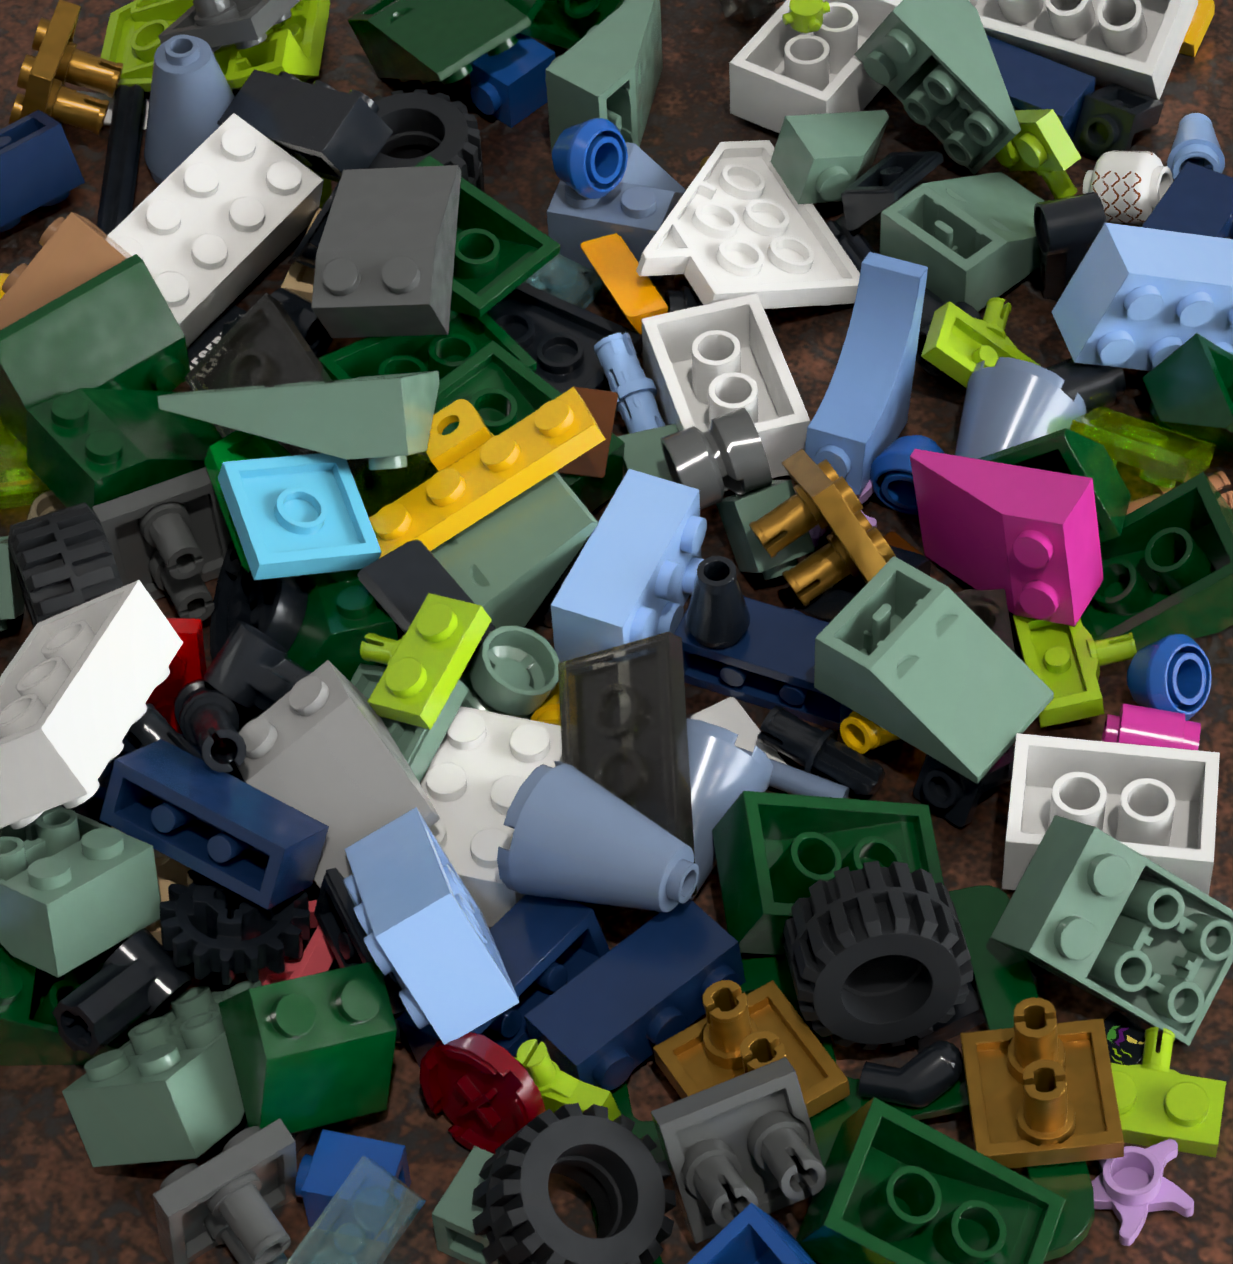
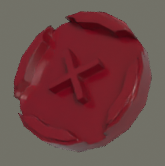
M469 1032L445 1045L440 1039L421 1059L419 1079L426 1103L435 1115L442 1110L444 1111L446 1116L454 1123L448 1129L452 1137L471 1151L474 1146H477L492 1154H496L495 1150L536 1116L546 1111L541 1092L528 1071L505 1048L484 1035Z

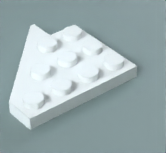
M770 140L720 142L642 252L636 269L640 277L684 274L703 305L757 293L764 309L855 303L860 277L859 271L814 205L798 204L770 162L775 149Z

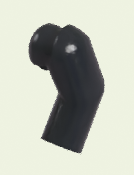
M936 1041L924 1048L901 1068L866 1061L861 1072L859 1096L869 1099L875 1097L884 1102L914 1108L928 1106L954 1086L961 1077L963 1071L962 1054L953 1043Z

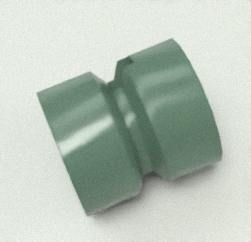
M517 625L501 626L491 631L460 678L469 689L461 706L530 720L533 713L543 705L560 679L561 664L556 651L545 638L533 630Z

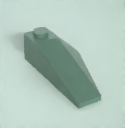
M439 371L364 376L335 380L330 383L318 380L274 385V387L262 385L189 391L157 397L158 407L161 410L346 460L368 458L369 470L407 467V455L427 451L440 383Z

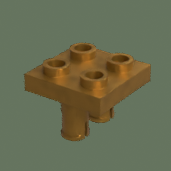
M59 0L51 20L41 17L32 44V50L38 51L36 57L28 54L25 56L18 77L17 87L26 89L25 95L17 94L11 111L9 125L40 110L58 122L93 132V134L99 136L107 114L109 101L77 92L76 90L64 87L67 82L113 98L121 77L123 63H115L76 49L77 44L73 43L81 6Z
M800 449L782 462V465L796 484L793 487L796 494L757 521L749 524L771 558L775 557L779 551L815 526L819 525L821 529H826L829 534L826 536L829 543L790 570L782 573L805 607L810 604V601L849 574L854 578L860 575L867 584L893 556L896 557L879 530L875 526L872 527L862 513L861 509L864 507L842 476H838L827 459L816 465L803 449Z
M721 980L713 983L703 994L706 1018L653 1047L656 1064L681 1099L784 1057L788 1059L796 1071L809 1118L850 1095L847 1077L773 980L747 995L745 992L742 993L741 987L731 980Z
M1032 997L1022 1000L1016 1005L1014 1009V1028L960 1033L975 1151L1009 1169L1124 1157V1139L1103 1018L1057 1023L1056 1011L1052 1003L1043 998Z

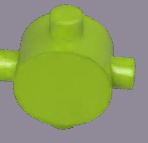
M791 0L789 3V13L782 15L783 23L785 25L790 24L795 31L801 33L817 32L823 24V14L830 12V5L827 1L823 2L822 0Z

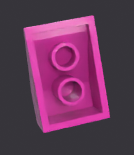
M914 449L910 455L925 556L1014 615L1076 626L1104 580L1093 478Z

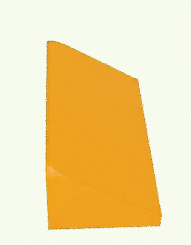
M618 233L581 243L580 248L626 318L639 334H642V318L668 313L667 304L649 277H640L636 272L639 262Z

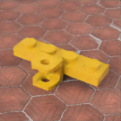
M572 387L554 400L548 401L538 410L496 436L486 427L474 406L465 399H458L434 414L426 453L439 472L369 517L382 551L379 559L403 544L417 539L429 551H432L606 440L576 389ZM459 422L458 427L452 433L442 435L443 430L449 424Z

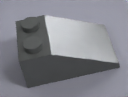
M459 165L343 170L316 252L311 309L331 338L448 335L461 169Z

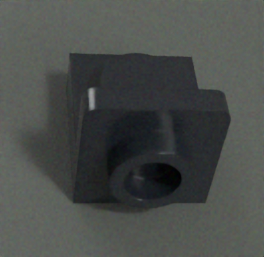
M1116 83L1089 93L1085 96L1072 142L1078 151L1097 159L1105 152L1113 150L1129 151L1134 134L1158 124L1164 103Z
M1012 745L978 784L926 754L913 789V795L957 827H963L972 822L983 793L1012 780L1015 746Z

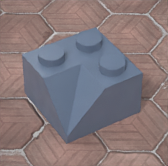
M625 142L628 159L624 176L619 184L606 196L599 199L585 198L560 180L547 209L548 236L560 244V253L550 262L594 269L580 248L581 243L618 233L639 262L642 252L683 196L686 189L635 143ZM663 275L648 277L650 280L661 281Z

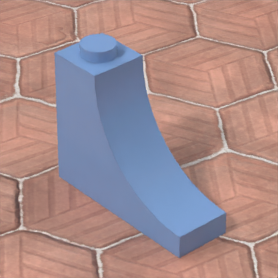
M869 252L861 264L856 299L845 342L826 394L807 427L805 452L816 465L827 459L838 476H842L856 495L861 494L870 480L873 460L898 438L907 424L928 272L927 266Z

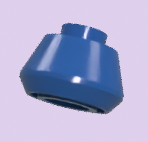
M603 118L590 119L565 129L559 135L552 150L553 166L558 178L585 198L599 199L606 196L619 184L627 167L628 153L625 140L616 125Z
M904 436L893 441L873 460L870 470V481L875 494L885 505L901 513L919 515L910 455L914 449L944 453V451L935 441L926 436Z
M1171 634L1141 648L1134 655L1128 667L1126 678L1130 693L1139 706L1185 713V720H1189L1205 704L1211 689L1212 675L1209 660L1201 647L1187 635Z

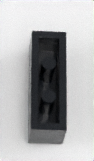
M255 69L217 122L221 126L235 113L318 176L335 182L340 181L343 170H347V168L350 170L368 169L393 132L377 115L379 111L378 105L360 91L352 89L349 93L337 91L319 80L310 84L302 82L284 71H281L279 75Z

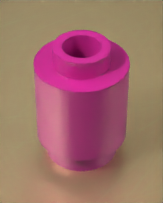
M1122 703L1119 716L1106 715L1102 741L1198 750L1201 723L1185 720V713Z

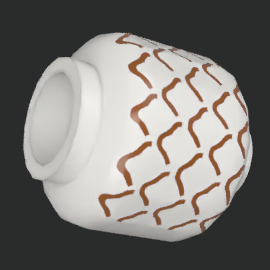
M1113 150L1103 153L1097 160L1094 170L1086 172L1083 181V194L1091 192L1098 194L1104 207L1106 223L1142 227L1173 183V177L1170 168L1163 166L1161 159L1153 152Z

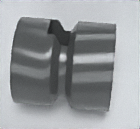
M745 408L711 419L709 429L706 432H702L695 426L660 438L663 455L672 482L699 489L700 510L721 503L724 491L728 489L740 496L772 484L770 467L755 425Z

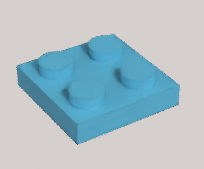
M317 453L222 463L218 481L254 580L363 569L379 559L382 551L346 459Z

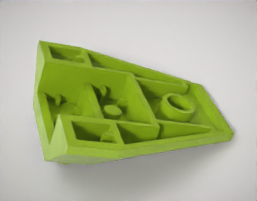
M134 0L110 13L100 58L115 63H123L117 88L122 84L129 87L137 84L144 89V92L151 91L154 55L157 48L161 45L158 36L193 6V0ZM300 0L291 9V17L279 24L273 25L266 32L268 37L262 43L247 49H236L235 44L221 46L217 51L213 52L231 90L240 91L254 69L279 75L281 71H284L302 82L319 76L331 4L330 0Z

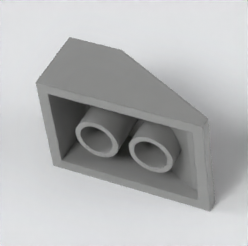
M329 660L324 662L309 676L299 680L287 694L241 729L239 734L243 737L246 744V756L240 766L235 762L245 783L329 826L314 876V881L319 888H321L323 877L328 869L337 868L344 878L353 874L345 848L417 807L428 827H431L440 819L381 717L368 704V699Z

